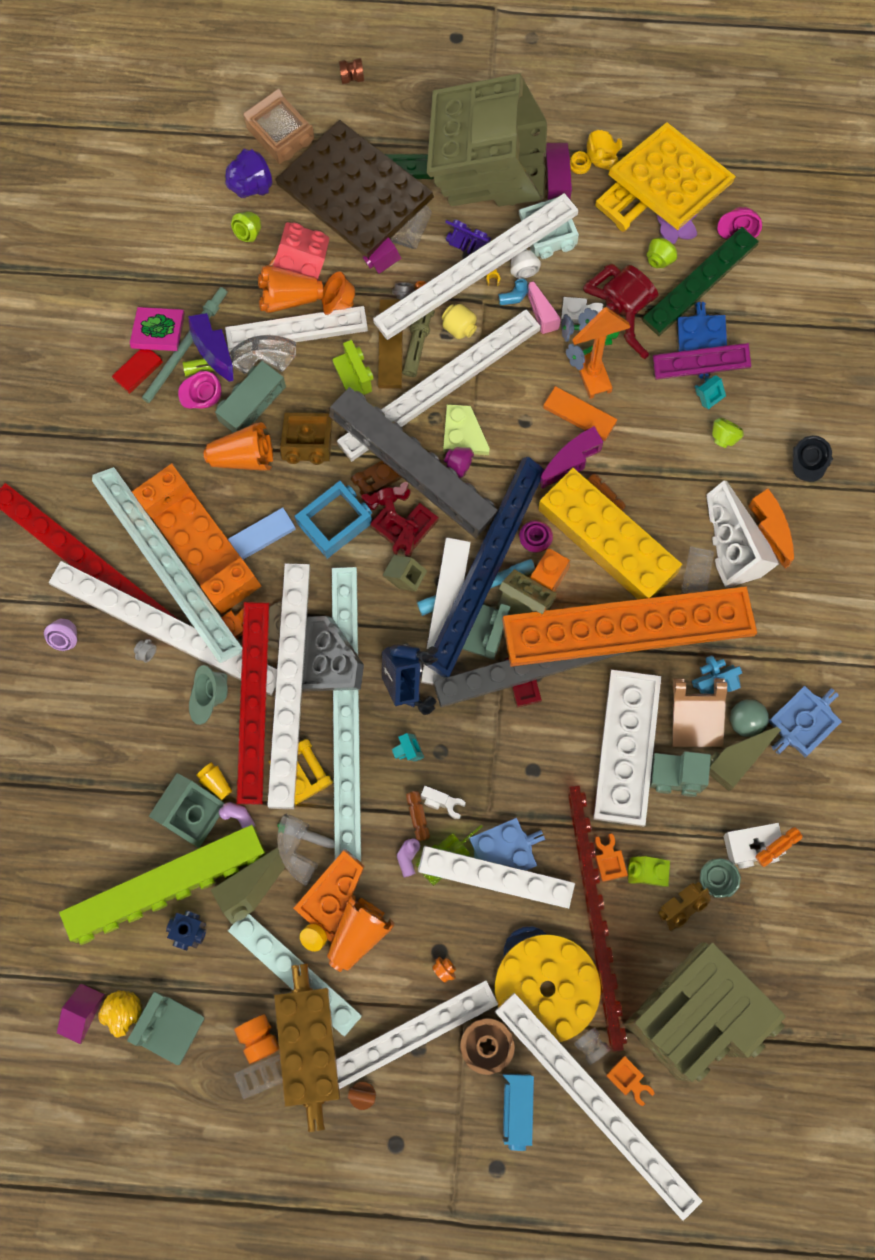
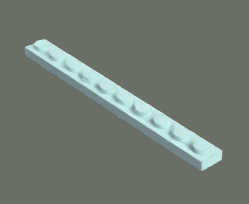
M113 467L94 474L92 482L218 662H224L241 654V645L116 469Z

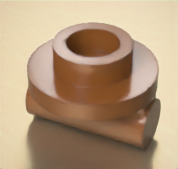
M359 1082L349 1089L348 1099H350L351 1104L356 1109L365 1110L375 1103L376 1091L371 1084Z

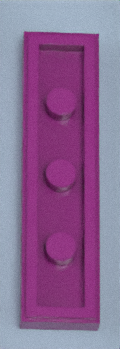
M749 343L653 355L655 380L752 367Z

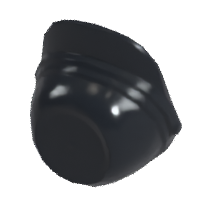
M811 435L803 438L793 447L792 468L796 477L807 482H815L821 479L833 461L830 444L822 437Z

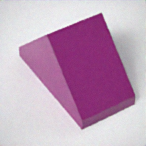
M80 984L62 1007L57 1034L82 1044L105 994Z

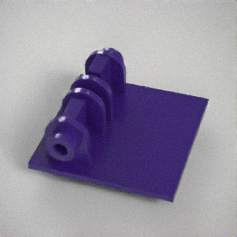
M454 219L453 223L446 220V223L454 230L453 233H448L446 241L449 242L450 246L458 249L461 248L463 252L466 250L470 239L472 241L468 247V254L474 253L492 239L480 230L475 229L474 233L471 232V229L466 224Z

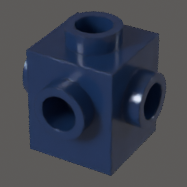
M185 911L184 915L176 913L175 918L171 917L166 932L169 933L167 938L174 940L172 946L187 951L189 946L197 949L198 944H202L207 929H205L206 923L199 921L200 915ZM187 925L188 932L182 935L183 926Z

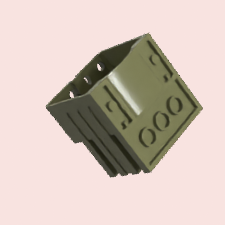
M521 73L433 90L427 173L430 177H434L435 185L440 187L444 197H448V203L451 207L488 200H495L499 207L513 206L518 203L536 202L544 198V158H546L547 121Z
M701 942L666 977L662 984L623 1025L639 1038L638 1040L644 1047L648 1048L654 1054L653 1056L661 1064H664L677 1080L694 1082L696 1079L700 1082L710 1072L708 1066L714 1059L720 1061L726 1054L729 1057L749 1058L751 1056L755 1058L766 1047L762 1042L769 1036L775 1037L785 1027L782 1021L786 1016L713 942L709 944Z

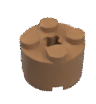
M481 1019L469 1025L461 1038L460 1049L463 1060L469 1068L479 1074L491 1075L502 1071L509 1065L514 1055L515 1045L511 1032L503 1023L494 1019ZM488 1038L492 1040L491 1045L495 1046L494 1051H489L486 1055L483 1054V1048L479 1047L480 1042H486Z

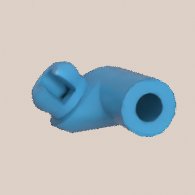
M523 278L517 279L515 281L516 286L510 293L498 294L499 305L520 303L528 293V282Z

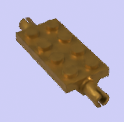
M300 964L301 976L299 965H293L291 969L294 990L291 991L292 993L274 995L285 1107L303 1104V1107H306L308 1132L316 1131L315 1120L317 1131L325 1130L322 1104H325L324 1101L340 1099L329 989L313 990L309 985L308 964Z

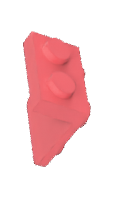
M287 222L273 266L314 277L318 280L330 238L321 231H312L298 223Z

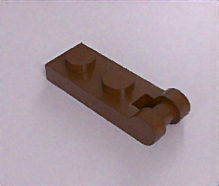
M380 461L363 472L361 471L353 475L351 481L355 486L359 487L361 495L368 494L371 496L402 479V477L386 463ZM370 478L374 481L372 485H368L366 482Z

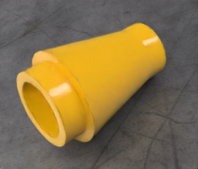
M212 762L196 775L200 779L198 782L215 794L221 801L233 791L229 787L219 766H215Z

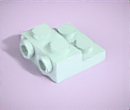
M556 198L520 209L519 217L521 221ZM570 219L531 245V251L537 257L540 256L541 259L551 257L554 251L562 249L563 252H568L572 250L578 243L579 236L573 220Z

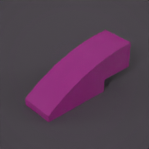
M546 143L545 164L548 200L557 198L564 193L571 200L572 184L568 143Z
M595 426L579 434L555 455L541 476L540 486L542 489L560 481L572 468L578 472L584 470L586 458L601 452L603 440Z

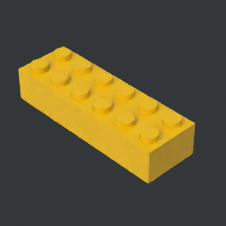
M574 468L539 502L538 511L637 600L655 598L681 569V562Z

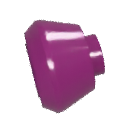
M455 447L454 450L449 449L444 462L447 463V467L452 468L458 474V478H461L467 473L473 460L474 452L470 447Z
M533 520L527 522L521 528L519 539L526 550L537 553L546 550L551 545L553 533L546 523Z

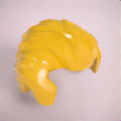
M593 131L589 134L587 141V154L590 161L596 167L610 170L611 167L619 162L616 154L622 149V139L618 138L617 142H615L608 131Z
M118 990L113 992L104 1000L98 1013V1019L101 1024L108 1026L110 1033L114 1037L125 1036L131 1024H136L143 1013L141 1001L130 991Z

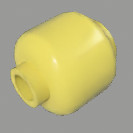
M463 304L450 305L442 315L443 328L456 339H463L466 336L469 338L477 329L475 325L476 315Z

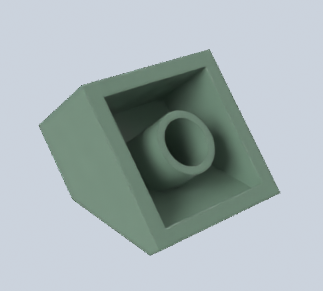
M177 773L148 817L197 848H200L220 817L219 809L223 807L224 802L193 781Z

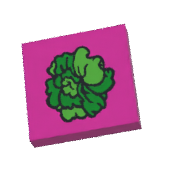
M137 307L130 347L132 349L178 351L185 316L184 310Z

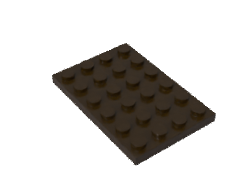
M341 120L336 122L275 179L278 186L368 259L388 237L391 239L434 198L433 192Z

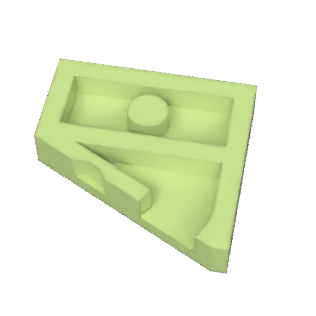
M447 405L443 452H448L449 449L454 450L455 447H470L474 454L489 455L490 448L471 406Z

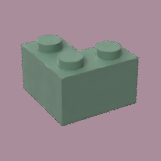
M685 751L681 756L655 753L652 759L650 788H656L658 793L669 794L671 790L681 791L683 796H697V793L700 794L709 784L711 754Z

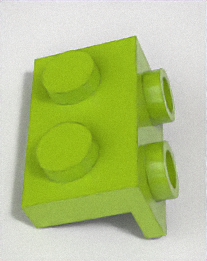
M352 340L343 343L345 354L333 358V364L345 390L350 387L354 391L361 392L363 395L372 392L371 380H374L369 366L364 367L362 360H364V356L360 347L355 348Z

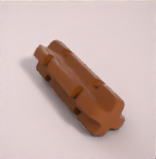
M593 474L587 479L622 511L625 509V503L621 499L616 498L617 495L605 482H601L602 479L597 474Z
M418 791L409 792L406 794L408 805H410L409 811L413 827L416 828V839L419 842L430 839L428 828H426L427 822L423 806L420 804V794Z

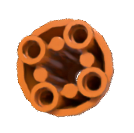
M272 265L262 267L261 274L258 276V286L260 289H263V295L259 300L260 311H265L266 313L313 303L317 299L321 300L323 297V283L314 277Z

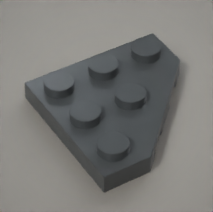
M328 616L308 617L302 691L361 690L364 664L333 618Z

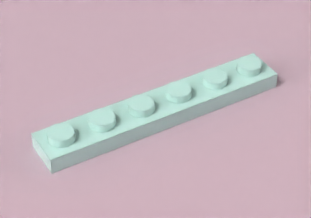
M250 914L243 920L235 922L228 931L294 990L291 966L299 965L301 976L300 964L304 963ZM308 967L310 988H313V990L329 989L332 1026L345 1037L362 1015Z

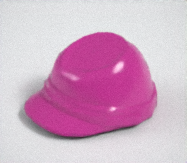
M737 207L720 218L717 226L718 234L725 239H729L736 231L743 227L756 238L762 230L761 217L748 207Z
M199 371L186 379L178 390L181 405L188 409L212 407L218 403L222 395L219 379L208 371Z

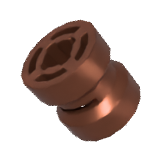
M361 58L354 59L353 62L339 61L342 84H349L350 81L364 82Z

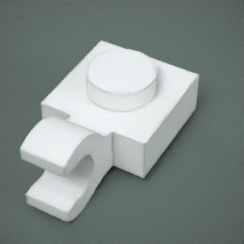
M564 297L561 322L564 319V314H568L574 323L580 324L578 317L581 313H584L586 308L596 310L599 313L603 308V304L592 303L587 305V299Z
M424 786L421 794V799L425 800L424 804L437 810L439 806L447 808L452 818L460 819L461 815L455 813L453 807L455 805L465 807L466 803L462 799L449 797V795Z

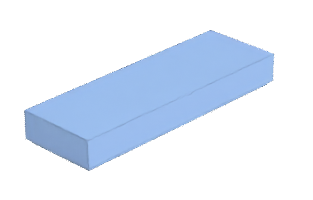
M281 508L230 537L228 541L244 560L296 529L284 508Z

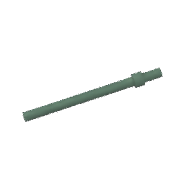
M220 287L213 298L208 300L203 306L204 311L201 314L207 313L209 319L211 316H215L220 309V303L228 293L227 290ZM190 330L179 344L178 351H174L142 396L145 402H151L193 343Z

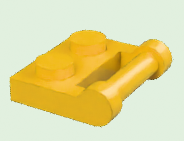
M618 182L596 200L595 204L622 232H625L630 227V223L648 207L640 201L625 216L621 215L620 212L636 197Z
M309 739L299 743L298 755L303 754L317 782L313 785L310 784L297 761L295 806L333 783L330 776H326L311 750L312 745Z

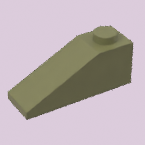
M775 727L725 748L721 754L716 751L710 758L709 775L728 791H731L781 729Z
M278 847L211 889L222 913L231 924L243 920L256 909L288 864Z

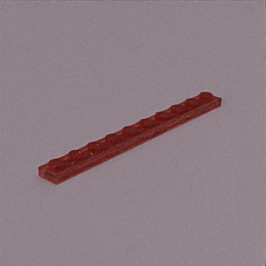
M580 785L571 786L567 792L596 968L600 978L601 998L610 1052L624 1050L623 1044H627L625 1028H620L618 1017H622V1007L620 1000H615L614 990L618 989L616 974H611L609 963H613V954L611 947L606 946L605 937L609 936L607 921H602L601 910H604V900L602 894L597 893L596 884H600L598 868L593 869L592 858H596L594 843H589L588 833L591 832V823L589 817L584 815L583 807H587L586 794L580 791Z

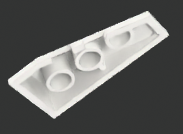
M725 480L707 494L710 522L714 526L715 537H712L713 545L717 549L716 568L724 586L729 588L761 578L779 565L770 544L729 483Z

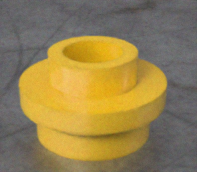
M578 151L570 157V168L573 173L585 174L590 170L591 161L587 153Z

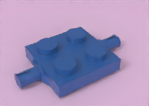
M697 302L695 316L678 317L679 352L727 346L726 316L706 315V303L702 302L700 309V302ZM709 373L699 375L701 379H703V375L705 378L709 377Z

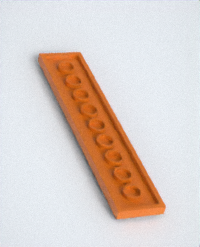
M747 586L547 610L543 614L530 612L506 615L502 618L510 667L753 637L757 634Z

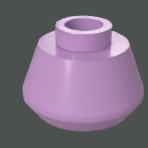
M57 619L45 628L44 637L52 648L60 651L70 650L77 644V628L70 620Z

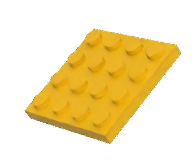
M668 122L611 167L608 174L676 230L684 226L730 186L736 177Z

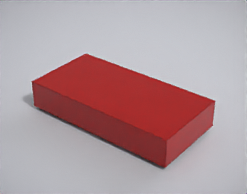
M140 349L112 375V378L130 394L163 361L152 350Z

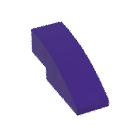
M207 313L188 316L190 334L201 356L219 375L229 382L234 381L233 365L222 329L212 331Z

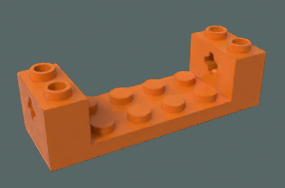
M172 463L132 491L144 510L153 519L198 581L207 597L222 615L262 587Z

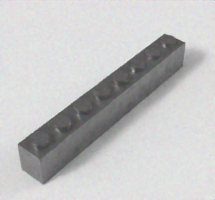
M349 387L330 407L329 417L475 539L494 519L498 510L492 501L482 498L470 483H464L458 478V474L452 468H446L440 463L439 458L434 453H428L421 447L420 442L416 438L409 437L404 433L398 423L387 419L383 411L377 406L373 407L369 404L361 392L354 391Z

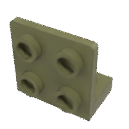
M514 569L501 583L499 590L503 591L496 609L499 610L500 605L504 604L511 606L510 615L530 612L543 614L545 611L550 610L557 594Z

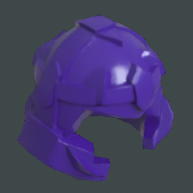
M243 149L237 155V159L227 166L225 185L239 197L246 198L255 194L262 196L269 194V188L272 186V176L266 161L259 152L253 151V149Z

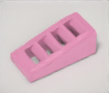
M530 282L527 296L536 321L541 326L540 332L545 334L558 330L561 321L560 317L535 282Z

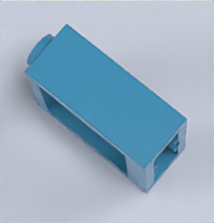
M341 481L337 482L295 515L297 525L327 559L372 523L370 508L364 502L360 504L355 498L357 496L355 491L349 485L345 487ZM339 495H342L360 517L328 541L310 518Z

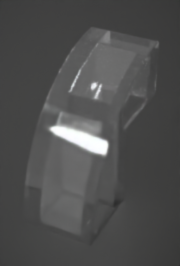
M260 335L248 338L231 350L230 358L233 368L246 374L255 362L260 359L283 372L296 357V342L276 335Z
M286 813L283 815L278 828L277 842L280 857L289 873L306 886L310 882L318 863L298 854L296 851L309 824Z

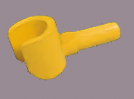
M497 268L487 275L486 283L488 286L491 278H496L497 286L500 285V275L497 273Z

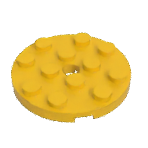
M537 935L516 944L502 959L496 973L495 999L499 1008L515 993L559 1042H563L578 1035L592 1021L600 1002V978L592 959L579 945L560 936ZM551 981L554 984L555 991L553 995L543 996L541 994L540 986L543 982Z

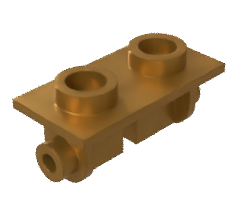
M700 882L696 884L691 883L678 893L683 900L681 904L673 897L660 907V911L657 914L663 921L666 920L669 931L682 927L695 912L703 911L711 901L709 890L707 888L704 890Z

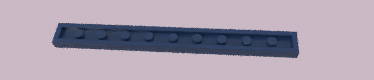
M530 457L522 458L434 644L438 652L433 654L432 657L438 658V660L427 667L442 677L450 676L536 492L541 476L545 471L544 468Z

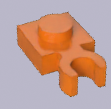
M613 834L608 835L609 845L606 846L601 844L599 837L595 838V846L602 852V855L595 857L601 882L628 876L622 851L614 852L613 850L615 845Z
M625 1056L605 1075L625 1096L632 1091L635 1102L641 1106L645 1105L640 1099L641 1091L646 1090L651 1096L655 1094L650 1086L642 1085L639 1082L644 1075Z

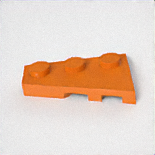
M347 849L342 851L293 908L310 924L320 926L331 943L347 902L354 894L365 867Z

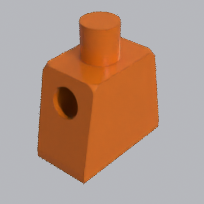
M548 548L530 579L555 592L570 568V560Z

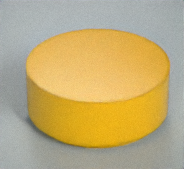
M309 924L301 931L300 941L307 950L317 952L326 944L327 935L320 926Z

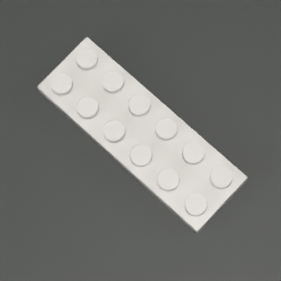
M611 670L593 820L643 827L646 825L661 676Z

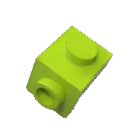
M647 856L631 857L628 866V883L669 887L670 861Z

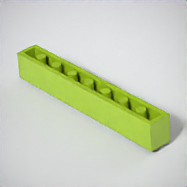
M250 825L59 912L69 940L83 945L94 940L95 934L102 931L104 934L118 929L119 923L126 920L129 923L139 920L143 917V912L150 909L153 912L163 909L167 906L166 902L174 898L177 901L187 898L191 895L190 891L198 887L201 890L211 887L215 884L214 880L222 876L225 879L232 877L239 872L238 869L251 865L265 856L266 852L256 828Z

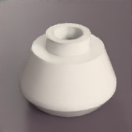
M525 249L511 258V275L518 279L531 277L539 271L541 261L531 250Z

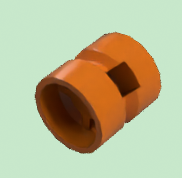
M266 1014L258 1016L234 1029L239 1043L246 1045L243 1052L249 1064L255 1063L279 1050V1043L275 1035L269 1034L271 1025Z

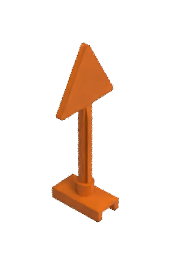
M607 307L603 308L572 339L574 345L594 339L592 352L584 355L585 363H583V369L579 370L589 399L594 398L595 394L607 391V394L611 393L613 389L602 362L606 336L630 328L628 321Z

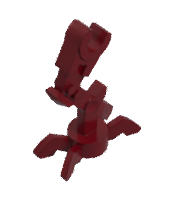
M408 482L402 483L400 487L384 488L371 496L368 494L361 495V498L370 510H375L379 504L382 506L386 505L388 513L385 517L386 526L394 522L403 528L393 545V553L397 555L399 549L406 548L405 557H411L415 542L414 529H418V524L413 520H406L398 515L394 507V502L397 499L406 501L409 498L411 491L407 489Z

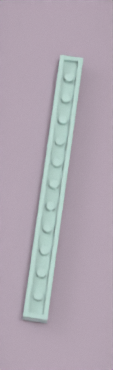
M357 567L332 568V618L358 655ZM359 690L333 691L335 859L344 849H347L361 862Z

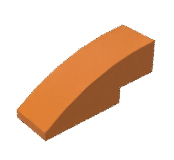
M768 488L754 497L748 507L760 521L758 528L770 544L776 558L786 569L794 560L792 537L785 515L778 501Z

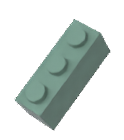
M263 361L257 366H253L248 372L246 379L242 383H238L233 388L232 394L218 404L215 411L218 421L233 433L252 425L286 388L284 377Z

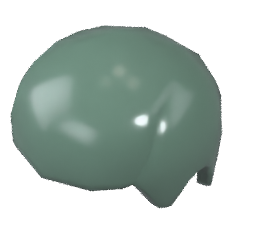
M746 699L738 702L732 708L729 721L736 733L740 736L751 738L766 730L769 723V714L765 706L757 700Z
M717 858L709 860L701 869L700 882L704 890L707 888L709 894L715 898L731 897L740 887L741 876L739 870L733 862L727 859Z

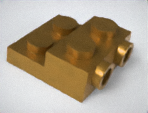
M284 413L280 444L282 460L290 464L310 461L315 465H320L324 461H330L333 420L329 417V414Z

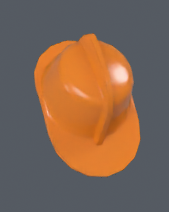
M342 272L334 273L324 286L322 304L325 315H329L334 310L351 308L354 305L355 287L345 278Z

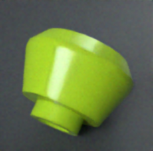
M247 211L235 214L232 217L231 227L238 239L244 242H253L261 230V221L256 214Z
M652 239L647 252L648 262L654 268H665L677 260V250L667 239Z
M718 418L714 421L712 436L715 438L714 443L727 448L728 445L733 446L742 439L744 432L735 423L724 418Z

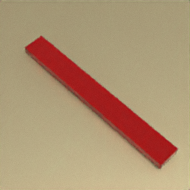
M244 602L237 804L263 805L269 603Z

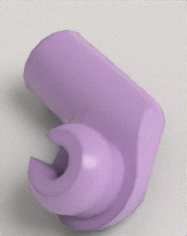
M227 802L219 809V815L224 820L230 817L236 818L242 828L250 825L256 826L244 806Z
M417 839L406 840L397 853V859L404 878L416 874L412 860L420 849V843Z

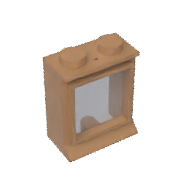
M279 88L243 113L248 131L278 164L291 159L297 151L309 146L314 140L313 126L286 100Z

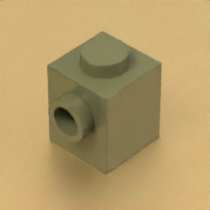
M394 555L382 576L399 589L416 592L427 570L411 557Z

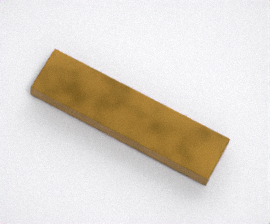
M380 300L379 314L401 300ZM379 330V389H402L403 330L388 340Z

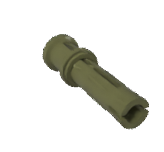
M434 310L410 325L409 330L412 335L402 371L405 376H417L425 337L430 334L429 324L431 317L434 316Z

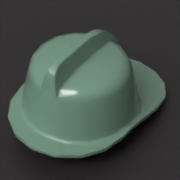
M206 665L198 667L189 701V714L195 724L202 725L206 723L211 716L213 707L223 703L227 698V674L213 672Z

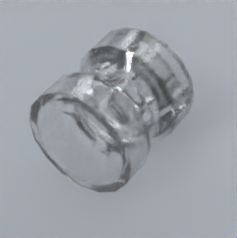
M595 1027L574 1042L578 1050L584 1052L585 1059L589 1065L598 1061L611 1050L606 1042L601 1041L599 1038L600 1033Z

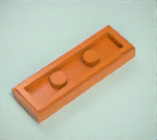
M556 386L543 406V409L584 431L595 426L603 441L607 440L618 420Z

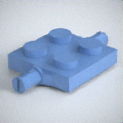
M804 686L769 720V723L774 728L778 727L781 729L779 732L781 738L772 746V749L775 750L782 745L776 751L777 754H781L790 745L795 747L804 757H807L842 722L829 706L839 696L836 692L829 698L835 690L830 689L821 698L814 695Z
M517 818L470 837L469 840L474 849V858L526 871L537 866L532 855L531 845L541 842L545 838L541 836L534 839V837L543 834L541 830L527 836L522 831Z

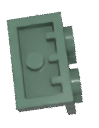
M501 604L498 610L482 605L462 650L495 660L504 633L502 618L503 616L510 615L511 606Z
M153 992L127 1041L135 1046H143L175 1065H180L205 1017L160 992Z

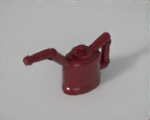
M614 264L606 265L601 272L587 281L583 286V291L589 295L606 300L607 308L617 315L621 314L626 317L625 320L629 322L630 328L625 329L624 338L641 358L646 359L649 356L648 351L635 338V315L659 296L658 291L650 279L636 267L627 265L621 271ZM609 276L614 277L604 285L603 289L597 287Z

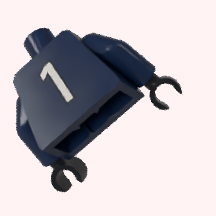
M397 644L387 647L382 651V680L395 706L403 704L411 707L418 706L419 711L423 715H428L436 709L433 706L437 702L434 697L427 696L424 700L419 699V659L426 666L436 662L438 658L432 657L433 654L438 652L436 647L431 646L424 651H420V648Z

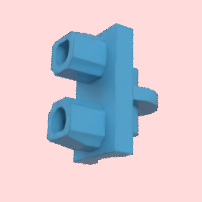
M711 655L706 657L707 665L700 667L702 674L710 673L691 680L693 687L699 689L701 694H714V678H724L725 682H727V692L741 688L738 675L742 674L740 666L735 667L734 665L719 669L726 666L725 660L716 661Z

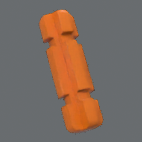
M796 827L791 828L785 835H782L767 846L766 850L758 853L756 860L761 866H767L773 861V858L776 859L792 847V844L800 841L803 838L801 832Z

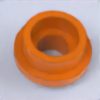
M438 957L436 963L432 966L434 972L445 983L448 980L453 981L456 978L454 973L456 971L455 966L448 958L443 960L441 957Z

